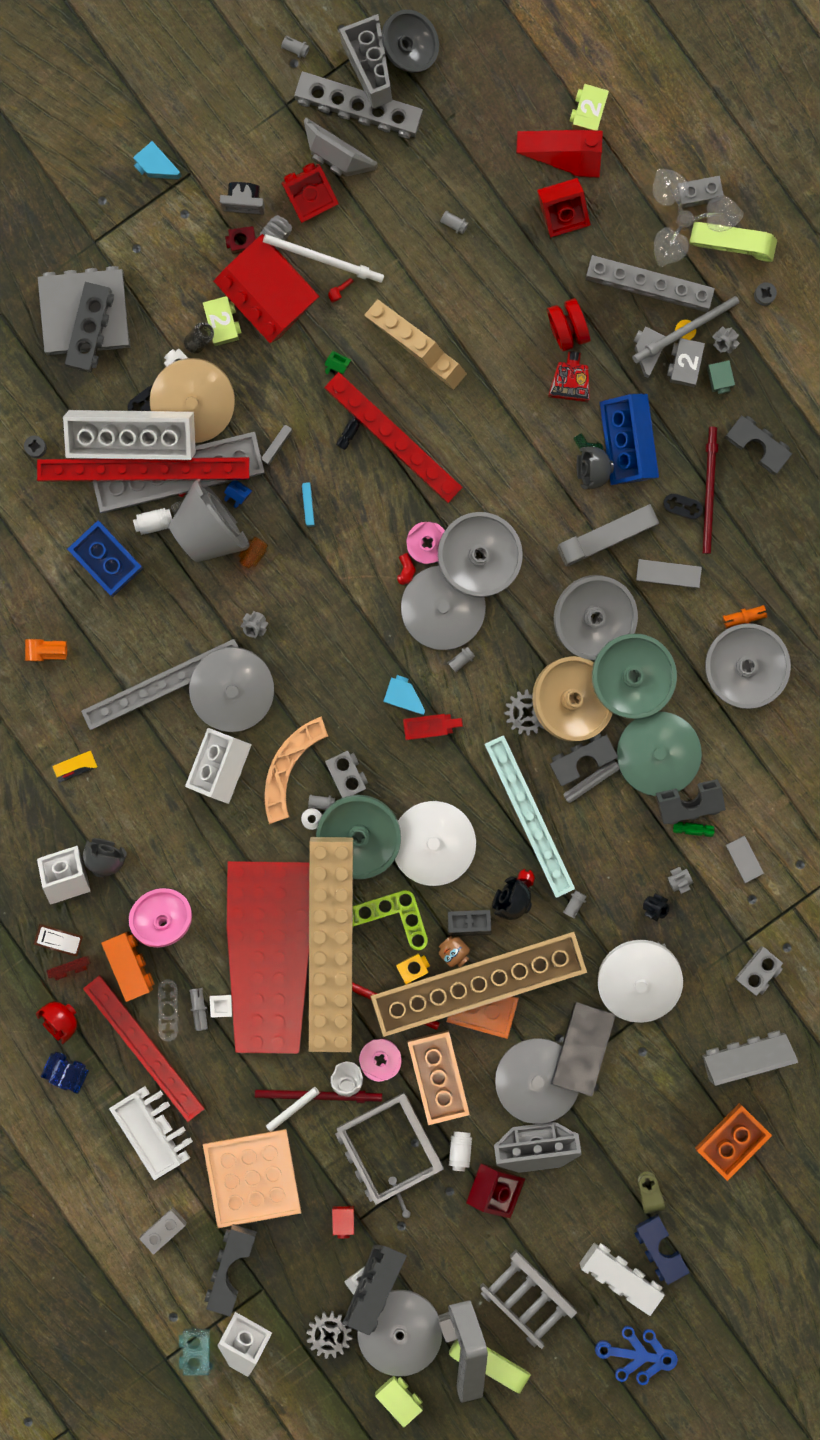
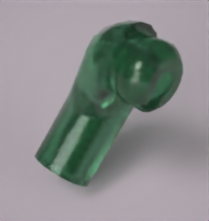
M582 433L573 438L579 449L582 447H598L603 450L601 443L587 442Z

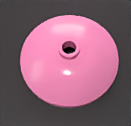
M166 888L155 889L142 895L133 905L129 915V926L134 937L140 943L156 948L166 947L180 940L188 931L192 921V910L187 899L181 893Z

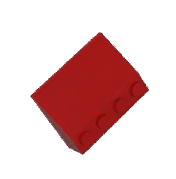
M261 234L213 282L265 339L272 343L280 339L320 296L273 245L263 242L264 235Z

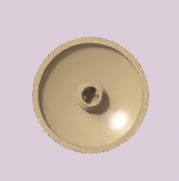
M185 358L169 364L155 379L150 393L151 411L194 412L195 443L205 442L219 435L229 424L235 406L234 390L227 375L215 364L199 358Z
M576 656L558 659L547 665L535 682L532 699L535 714L544 729L558 739L571 742L590 739L599 734L612 717L613 713L602 705L594 692L592 685L594 662Z

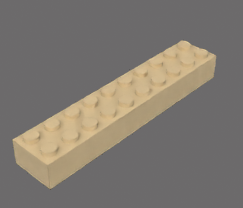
M310 837L309 1052H351L353 838Z
M571 932L370 997L382 1035L385 1037L587 973L575 933Z

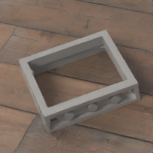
M405 1092L337 1127L338 1132L335 1135L340 1145L344 1144L348 1150L345 1152V1155L350 1164H355L357 1168L355 1174L360 1183L364 1181L367 1187L364 1190L370 1202L374 1201L375 1205L444 1169ZM400 1103L432 1166L379 1194L346 1130Z

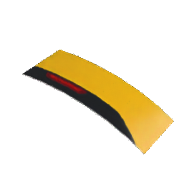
M88 751L52 767L60 783L97 768L92 752Z

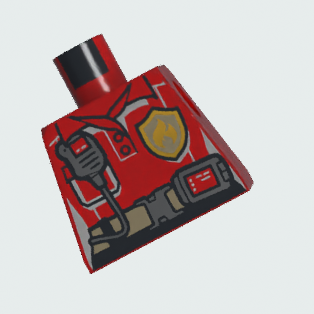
M569 351L567 363L558 362L548 397L581 402L589 401L588 366L580 365L581 353Z

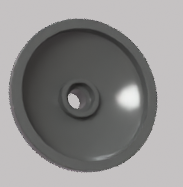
M406 9L397 11L386 20L382 30V44L386 55L396 67L406 72L418 73L426 70L435 62L439 52V39L433 24L424 15L417 11Z

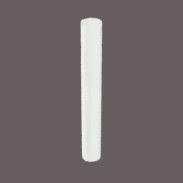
M313 1087L266 1125L267 1129L272 1132L320 1094L319 1090Z

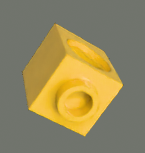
M417 953L396 964V967L405 984H408L427 974V968L430 965L425 955L421 957ZM411 962L419 963L420 971L418 973H411L408 970V965Z

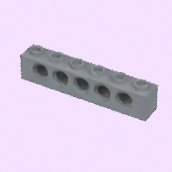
M303 71L294 95L295 100L302 106L310 107V105L318 107V110L321 112L330 113L332 111L338 113L339 117L350 120L351 117L357 119L358 123L365 126H370V124L376 125L379 130L384 132L396 131L399 132V136L407 139L416 137L423 115V109L395 100L372 108L364 90ZM315 90H322L324 95L321 98H315L312 96V93ZM335 96H341L344 99L343 103L339 105L334 104L332 100ZM360 102L364 105V108L356 111L352 106L354 103ZM379 108L384 111V114L381 117H375L372 112ZM395 115L404 117V121L400 124L395 123L392 119Z
M594 255L591 257L585 278L588 281L703 312H708L715 288Z

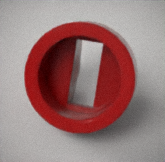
M523 869L519 872L517 878L523 881L527 887L533 886L535 876L531 870L527 872L526 869Z

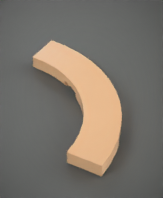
M322 717L316 718L297 729L282 744L271 763L265 786V808L269 824L289 817L286 803L288 779L299 757L314 743L328 737Z

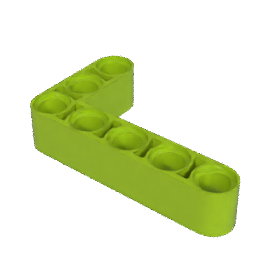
M402 890L353 906V927L399 912L411 948L422 950L427 946L428 942L415 896L409 890ZM403 894H408L412 898L411 903L407 906L402 905L399 901L400 896ZM383 900L389 901L391 903L390 911H381L379 908L380 902ZM368 907L371 910L370 917L362 918L359 915L360 908ZM410 914H414L418 918V923L414 926L406 923V917ZM419 934L424 937V943L421 946L413 944L412 938L415 935Z

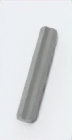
M610 761L565 792L563 795L567 802H573L618 771L619 766L616 761Z

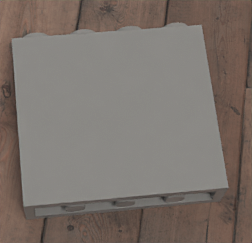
M117 266L106 267V271L90 268L85 269L84 273L68 270L64 271L62 275H56L55 272L43 273V276L38 277L44 353L46 355L67 354L85 282L109 287L112 290L111 294H114L113 304L111 307L108 306L106 313L109 315L107 327H103L101 333L104 336L103 344L97 351L131 348L128 334L124 272L122 269H119ZM97 302L90 306L91 312H98L101 309V304ZM94 323L87 324L85 332H94L96 325ZM83 344L80 347V352H89L91 349L90 344Z

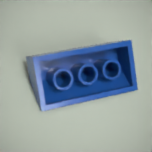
M629 394L601 401L600 409L606 453L614 465L613 473L610 475L611 485L659 478L648 394Z

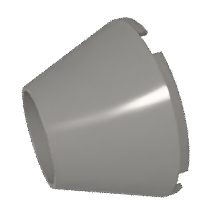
M197 479L194 481L169 524L170 531L179 545L195 562L247 550L250 547L249 541L243 531L239 532L236 526L237 521L208 485L205 487L201 486L202 480Z

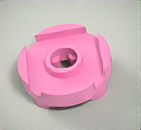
M432 522L416 524L409 531L406 541L410 556L423 564L438 562V545L445 530L439 524ZM423 538L433 539L431 548H424L422 546L424 543Z
M387 1039L371 1040L362 1048L359 1056L360 1067L363 1073L374 1081L380 1082L394 1077L401 1067V1053L397 1046ZM383 1054L384 1059L387 1061L385 1064L381 1063L378 1066L374 1058Z

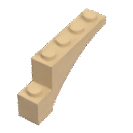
M377 299L364 316L399 343L453 390L467 375L460 364L445 354L434 340Z

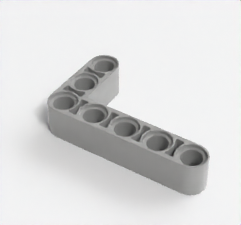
M651 504L578 538L575 536L560 543L557 549L567 567L658 525L659 521Z
M468 1300L448 1306L450 1319L461 1348L457 1378V1392L461 1403L483 1397L488 1356L486 1343L473 1305Z

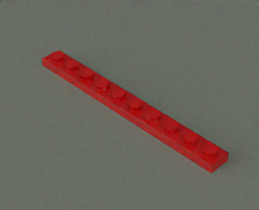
M249 457L192 458L191 460L37 459L38 482L250 480Z

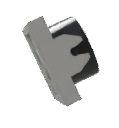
M246 182L229 183L228 195H220L222 210L263 215L265 213V204L263 198H259L260 186Z

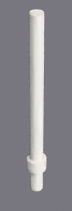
M267 234L264 236V243L357 274V277L362 279L368 278L380 283L383 281L384 275L369 270V267L357 266Z

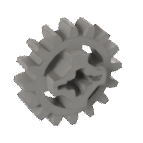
M527 689L524 695L518 691L517 698L510 697L512 704L506 703L505 706L510 709L504 712V715L510 716L506 723H513L512 730L517 727L519 728L518 734L525 730L527 736H529L530 730L537 734V727L542 729L544 727L540 724L534 707L531 711L533 715L531 718L527 716L520 720L524 713L522 709H528L533 706V701L531 704H524L520 701L525 698L533 699V693L530 695ZM514 706L518 709L519 713L516 720L513 716ZM524 721H531L534 726L524 727L521 724Z
M324 1311L322 1318L317 1315L315 1316L316 1323L310 1321L309 1326L312 1329H308L306 1334L311 1335V1337L307 1339V1343H313L310 1349L311 1351L317 1349V1356L325 1353V1359L328 1358L329 1354L336 1358L338 1351L340 1354H344L343 1347H350L347 1340H352V1336L348 1334L352 1331V1328L342 1325V1314L335 1317L334 1311H331L330 1316H327ZM326 1321H332V1322H335L336 1324H335V1325L327 1324ZM318 1327L321 1335L316 1339L315 1331ZM343 1330L344 1338L340 1342L338 1334ZM326 1331L329 1333L334 1332L333 1339L330 1337L325 1338ZM330 1345L333 1348H324L322 1346Z

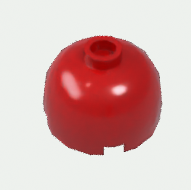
M54 1001L44 1005L36 1012L38 1019L41 1017L44 1019L45 1022L42 1025L56 1040L59 1041L62 1038V1044L67 1042L77 1029V1020L74 1016L76 1011L70 1004L65 1006L61 1002Z

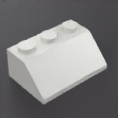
M207 728L185 787L229 804L252 744Z

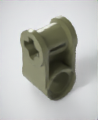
M649 1171L642 1172L638 1176L637 1181L645 1215L665 1210L663 1196L655 1175ZM646 1178H649L651 1181L649 1187L643 1184Z

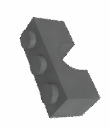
M741 415L724 438L740 450L748 442L755 441L760 443L764 454L758 464L775 476L792 455L789 451L790 447L782 441L778 443L772 439L773 434L764 428L761 430L755 426L756 422L751 417H743Z
M599 733L589 739L591 743L585 746L580 743L570 748L571 753L564 756L562 752L551 758L553 762L549 765L560 786L580 777L576 765L577 761L583 756L592 757L598 767L618 758L607 735L602 736Z
M718 779L698 783V795L691 801L681 800L677 789L656 793L663 824H676L681 820H694L703 815H716L720 811H725L722 787Z

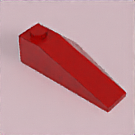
M517 131L516 153L538 162L546 163L556 169L567 171L577 177L599 178L603 131Z

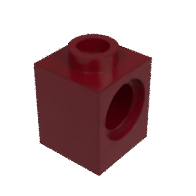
M253 226L229 229V236H225L227 249L231 248L232 254L242 253L256 240ZM238 236H244L247 240L245 244L237 245L235 239Z

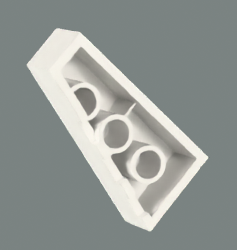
M593 1243L579 1263L581 1270L587 1274L589 1271L592 1272L591 1275L602 1284L607 1283L612 1291L620 1296L624 1295L627 1297L626 1300L651 1316L665 1296L664 1292L661 1291L663 1287L654 1280L651 1283L644 1278L646 1275L639 1269L635 1268L632 1270L627 1266L628 1262L619 1255L616 1258L610 1254L611 1250L604 1244L600 1243L598 1246L596 1243Z

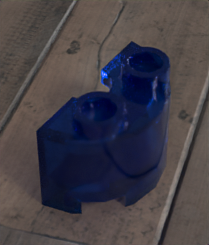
M55 1051L54 1054L51 1053L40 1075L41 1078L49 1080V1083L66 1091L69 1089L79 1094L89 1070L85 1069L86 1065L76 1060L74 1063L66 1061L67 1056Z

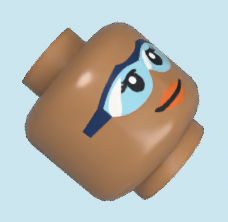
M452 936L448 937L439 946V956L449 967L456 965L461 967L469 960L467 955L470 952V948L458 936L454 938Z

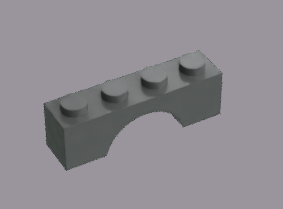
M234 1224L231 1230L226 1229L223 1242H226L225 1250L220 1249L217 1258L220 1266L218 1270L214 1269L210 1282H214L212 1290L208 1289L204 1300L208 1302L207 1310L231 1317L239 1291L229 1281L228 1268L235 1260L250 1256L257 1231Z

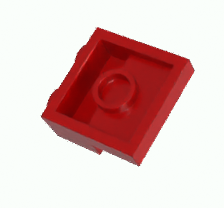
M309 163L302 168L303 172L297 175L295 172H292L284 177L285 181L281 182L301 223L339 204L319 164Z

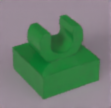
M332 351L325 362V366H327L325 373L329 374L331 369H334L337 373L344 374L350 365L351 359Z

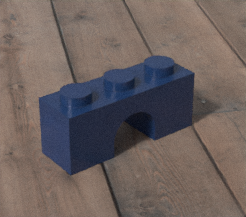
M658 1214L635 1226L638 1231L634 1234L640 1244L645 1243L648 1249L645 1251V1254L650 1263L655 1261L658 1267L655 1272L661 1282L665 1280L667 1285L690 1273L678 1251L671 1255H664L659 1252L658 1246L660 1241L669 1236Z

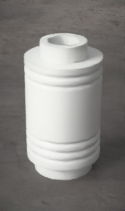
M163 508L137 514V519L133 520L136 532L140 531L141 535L169 529L172 517L170 509L165 510Z
M454 1131L453 1135H451L449 1166H453L452 1170L465 1171V1168L470 1167L471 1133Z

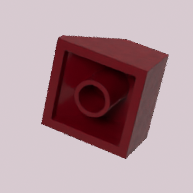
M481 1163L466 1204L482 1212L511 1219L525 1178Z

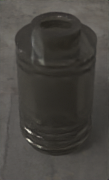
M198 323L185 337V348L191 353H200L214 337L212 326L208 323Z

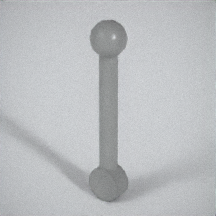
M394 1176L390 1177L388 1180L389 1184L397 1185V1178ZM398 1193L396 1195L403 1210L402 1216L409 1218L411 1215L410 1211L406 1209L401 1194Z

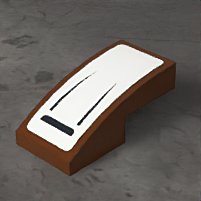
M39 924L33 944L77 956L83 936Z

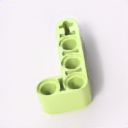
M694 222L689 244L696 247L748 254L758 260L772 262L777 239L774 235L767 232Z
M456 1339L449 1350V1355L459 1362L461 1348L458 1339ZM487 1347L488 1356L485 1374L520 1394L531 1374Z

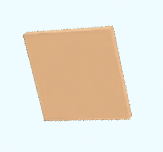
M287 1129L203 1144L218 1228L301 1214Z

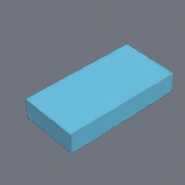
M310 482L303 483L305 523L307 527H314Z

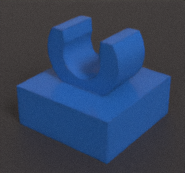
M232 481L224 491L227 494L224 500L227 502L230 497L236 500L233 507L236 508L249 497L252 490L239 481Z

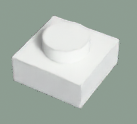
M231 995L210 996L211 1017H232Z

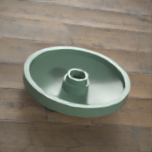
M627 634L611 640L599 651L592 668V685L597 698L610 712L624 718H644L657 713L671 699L677 682L676 665L668 649L658 640L643 634Z
M657 712L648 717L634 719L622 732L616 753L619 770L624 779L636 790L652 796H656V793L677 789L678 792L684 789L696 776L702 757L701 744L692 726L681 717L668 712Z
M351 795L335 801L324 811L317 826L316 837L353 838V879H367L382 873L394 862L400 849L401 829L395 814L386 804L370 796Z

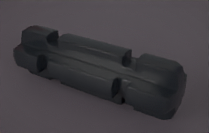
M353 415L352 420H349L342 432L343 436L339 437L336 443L343 450L347 449L350 443L349 440H352L360 426V422Z

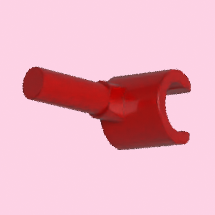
M349 278L342 285L330 289L328 297L332 303L342 298L340 291H343L353 283V279Z

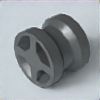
M768 282L760 284L754 292L755 301L762 306L770 305L777 295L775 286Z
M30 436L24 443V450L32 458H40L46 453L47 445L39 436Z

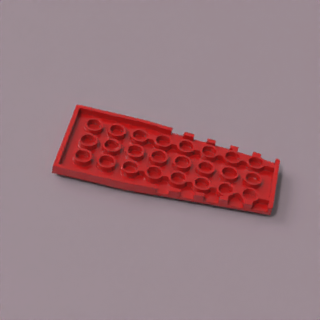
M228 861L227 937L236 1053L297 1054L300 1051L309 957L310 862Z

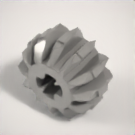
M277 215L267 223L260 235L263 234L265 236L267 234L286 241L292 231V226L285 218Z

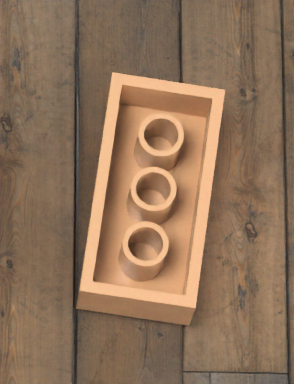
M449 1030L408 1040L428 1125L470 1115Z

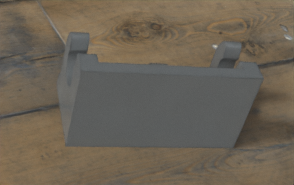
M490 910L448 912L449 937L491 935Z

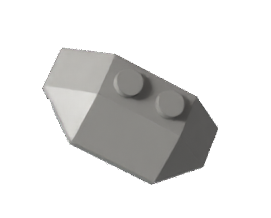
M305 118L304 125L310 152L313 155L312 159L321 165L326 163L331 167L330 170L338 176L343 174L346 177L377 169L378 163L310 119Z
M556 1122L512 1127L499 1142L494 1144L497 1166L518 1173L559 1168L582 1155L579 1134Z

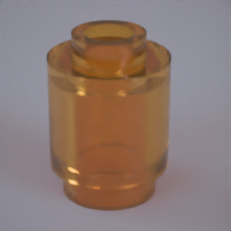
M255 536L252 540L249 539L250 547L247 550L241 551L238 555L240 558L239 562L248 569L251 566L255 568L267 552L266 548L268 545Z

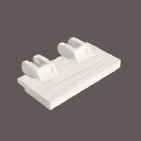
M146 1086L109 1109L153 1180H156L190 1159L186 1150L180 1154H177V1152L193 1141L191 1138H187L177 1146L172 1139L182 1135L186 1131L184 1127L179 1128L168 1136L165 1135L172 1130L171 1126L163 1114L156 1119L154 1116L168 1108L170 1104L164 1102L153 1110L150 1103L162 1097L163 1093L160 1090L143 1100L145 1096L150 1094Z

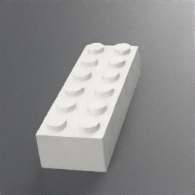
M69 410L63 416L66 458L191 460L196 453L194 412Z

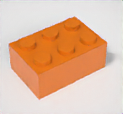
M129 931L101 943L126 1002L153 990L154 980L151 974H147L145 971L146 961L143 954H138L136 946H138V942L133 934L130 935Z
M739 1103L695 1149L728 1181L772 1135Z

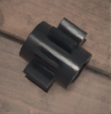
M656 893L654 897H647L643 903V909L646 911L644 915L655 921H658L659 918H665L669 912V905L666 904L668 899Z

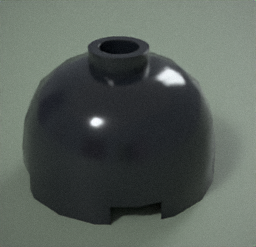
M510 876L505 880L507 884L503 890H497L492 908L496 910L494 914L500 918L516 920L530 911L532 907L531 891L523 881Z

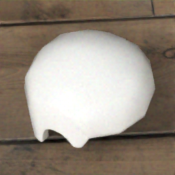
M347 1061L336 1065L331 1076L333 1090L341 1096L350 1097L356 1094L363 1084L360 1067L355 1063Z

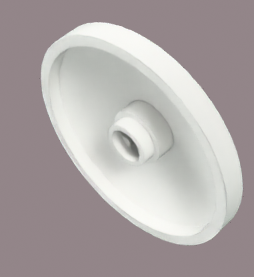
M428 801L411 807L400 817L398 822L401 829V844L395 862L407 877L423 885L438 886L458 879L469 868L475 855L476 837L469 819L458 808L444 802Z
M633 940L617 946L604 958L598 972V990L603 1003L614 1015L626 1021L642 1023L661 1018L672 1010L682 993L683 975L678 960L670 950L653 941Z

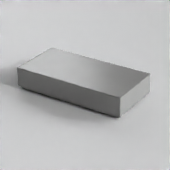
M287 425L283 426L262 457V461L268 466L293 432Z
M745 836L725 845L744 883L764 874Z

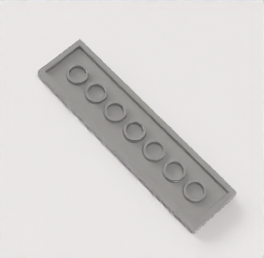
M255 432L195 446L196 453L193 458L249 457L250 477L265 474ZM196 480L93 481L99 510L102 514L188 493ZM202 480L201 486L205 487L208 485L212 487L237 480Z

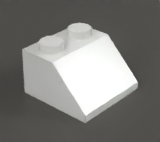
M78 846L37 859L42 888L50 905L91 892Z

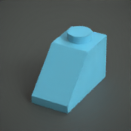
M153 141L133 157L136 162L134 167L141 175L145 173L150 178L179 179L182 177L180 171Z
M399 675L396 676V679L391 677L383 702L424 715L425 709L412 684L408 683L409 679Z

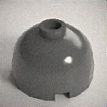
M598 447L580 448L579 451H582V455H577L576 469L578 479L583 481V484H580L581 488L595 489L605 485L614 470L613 462L610 461L607 453Z
M92 838L91 842L89 840L86 841L84 847V864L96 877L113 875L122 868L125 862L127 852L124 848L120 847L119 850L112 847L115 845L112 841Z

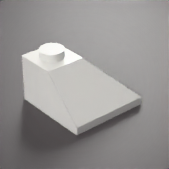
M235 1312L217 1346L229 1367L248 1377L257 1364L272 1332Z

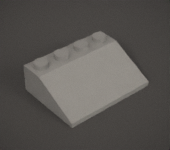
M780 1030L768 1033L766 1038L760 1039L759 1036L747 1039L748 1043L739 1045V1042L730 1043L723 1050H719L718 1047L706 1050L707 1054L702 1055L708 1078L715 1086L796 1064L798 1060L787 1035L780 1033Z

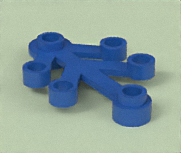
M624 1326L622 1328V1336L629 1340L635 1350L611 1347V1344L605 1340H601L595 1345V1352L599 1358L606 1359L610 1356L634 1359L625 1367L616 1370L615 1376L620 1382L626 1381L628 1375L645 1362H655L646 1371H640L636 1375L637 1382L640 1385H646L650 1377L661 1369L665 1371L672 1370L678 1361L674 1351L662 1347L652 1329L644 1330L643 1339L652 1345L656 1353L647 1352L636 1337L635 1331L631 1326ZM626 1329L632 1330L630 1336L624 1334ZM651 1332L653 1334V1337L651 1339H646V1333ZM602 1347L608 1348L606 1354L600 1353ZM665 1357H670L671 1361L670 1363L665 1364L663 1362V1359ZM620 1371L626 1373L624 1378L618 1377ZM642 1374L647 1376L643 1382L639 1380V1376Z

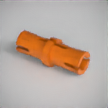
M761 605L749 610L744 608L741 609V612L724 615L723 621L732 620L724 623L725 628L728 629L736 625L749 624V622L767 618V613L765 612L757 614L766 611L765 606Z

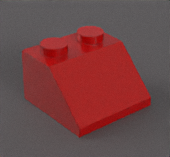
M578 178L537 190L550 238L591 226L584 191Z

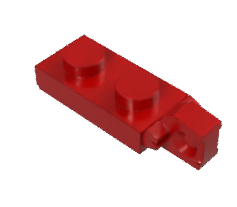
M450 714L403 719L406 740L448 735L453 733L452 728L463 727L462 718L451 719Z

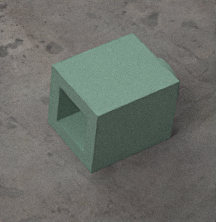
M730 360L708 365L707 371L712 392L718 391V394L731 392L730 388L735 386Z

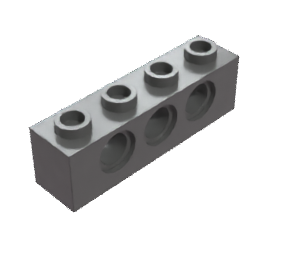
M85 282L65 360L66 367L92 373L93 368H97L99 356H96L97 349L102 347L104 336L101 335L102 329L107 327L109 315L106 314L108 306H112L114 294H111L112 290L109 287ZM93 303L101 304V309L98 312L90 311V306ZM89 323L96 325V329L92 333L85 332V327ZM83 344H90L91 349L88 353L83 354L80 352V347Z

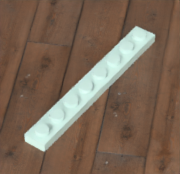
M504 735L485 743L484 745L555 897L557 898L574 890L575 887Z

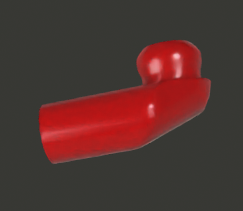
M405 553L399 556L403 569L401 574L397 576V581L401 585L409 584L416 570L409 554Z

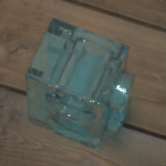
M184 1329L183 1335H179V1348H183V1356L179 1357V1369H183V1375H209L210 1329ZM197 1337L200 1340V1344L192 1346L189 1343V1338ZM197 1358L200 1361V1366H190L189 1360Z

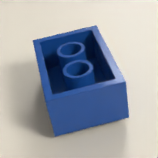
M99 520L67 549L112 597L144 569Z

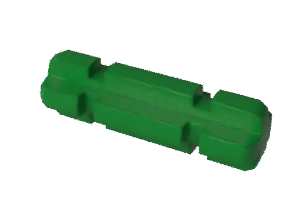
M683 822L673 824L674 833L682 834L684 832V834L702 836L703 834L707 837L714 836L715 827L711 825L683 824Z

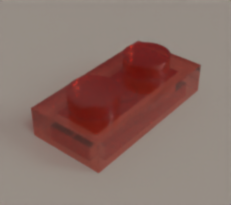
M87 955L48 969L46 972L48 978L54 977L56 981L67 977L66 972L74 970L75 973L87 970L86 965L90 964L91 961Z

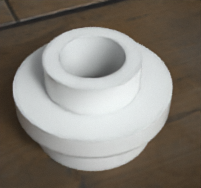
M307 809L302 814V824L307 829H316L322 814L317 809ZM310 815H314L316 817V821L314 823H310L308 821V817Z

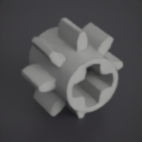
M722 326L713 335V338L716 340L713 346L720 353L727 351L730 354L740 344L736 341L739 334L732 327L725 329Z
M253 611L251 615L246 613L242 619L241 627L249 637L256 638L258 634L263 636L267 630L268 622H266L264 615L259 612Z
M678 867L670 871L672 876L667 879L674 892L679 890L682 894L691 890L689 885L693 883V880L687 869L681 870Z

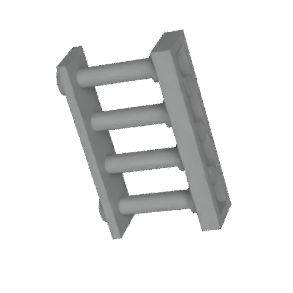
M515 1250L510 1255V1258L513 1260L511 1266L489 1288L484 1283L480 1285L481 1295L488 1302L492 1300L528 1335L526 1339L533 1347L538 1345L542 1349L544 1342L541 1338L562 1316L568 1315L572 1319L577 1310ZM523 1270L528 1275L526 1277L527 1280L503 1303L495 1293L517 1271ZM538 1285L543 1290L541 1292L542 1295L518 1318L510 1308L532 1286ZM553 1300L558 1305L556 1307L557 1310L533 1332L526 1325L527 1321L547 1301Z

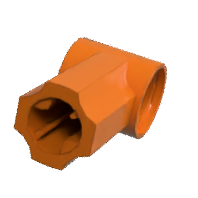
M25 639V661L67 660V642Z

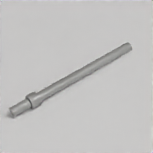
M734 296L656 343L651 342L645 346L644 350L632 356L634 362L638 363L649 356L653 357L659 353L660 349L739 304V299Z

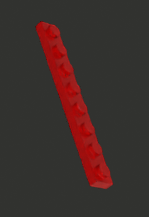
M338 372L324 387L333 398L447 504L463 488L342 374Z
M101 975L85 986L83 990L186 1121L189 1122L203 1111L205 1107Z

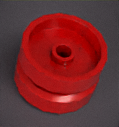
M575 298L565 301V315L558 305L547 308L552 333L562 352L573 348L572 334L580 346L591 341L585 318Z

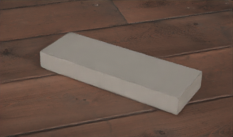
M639 559L636 581L699 588L702 567Z

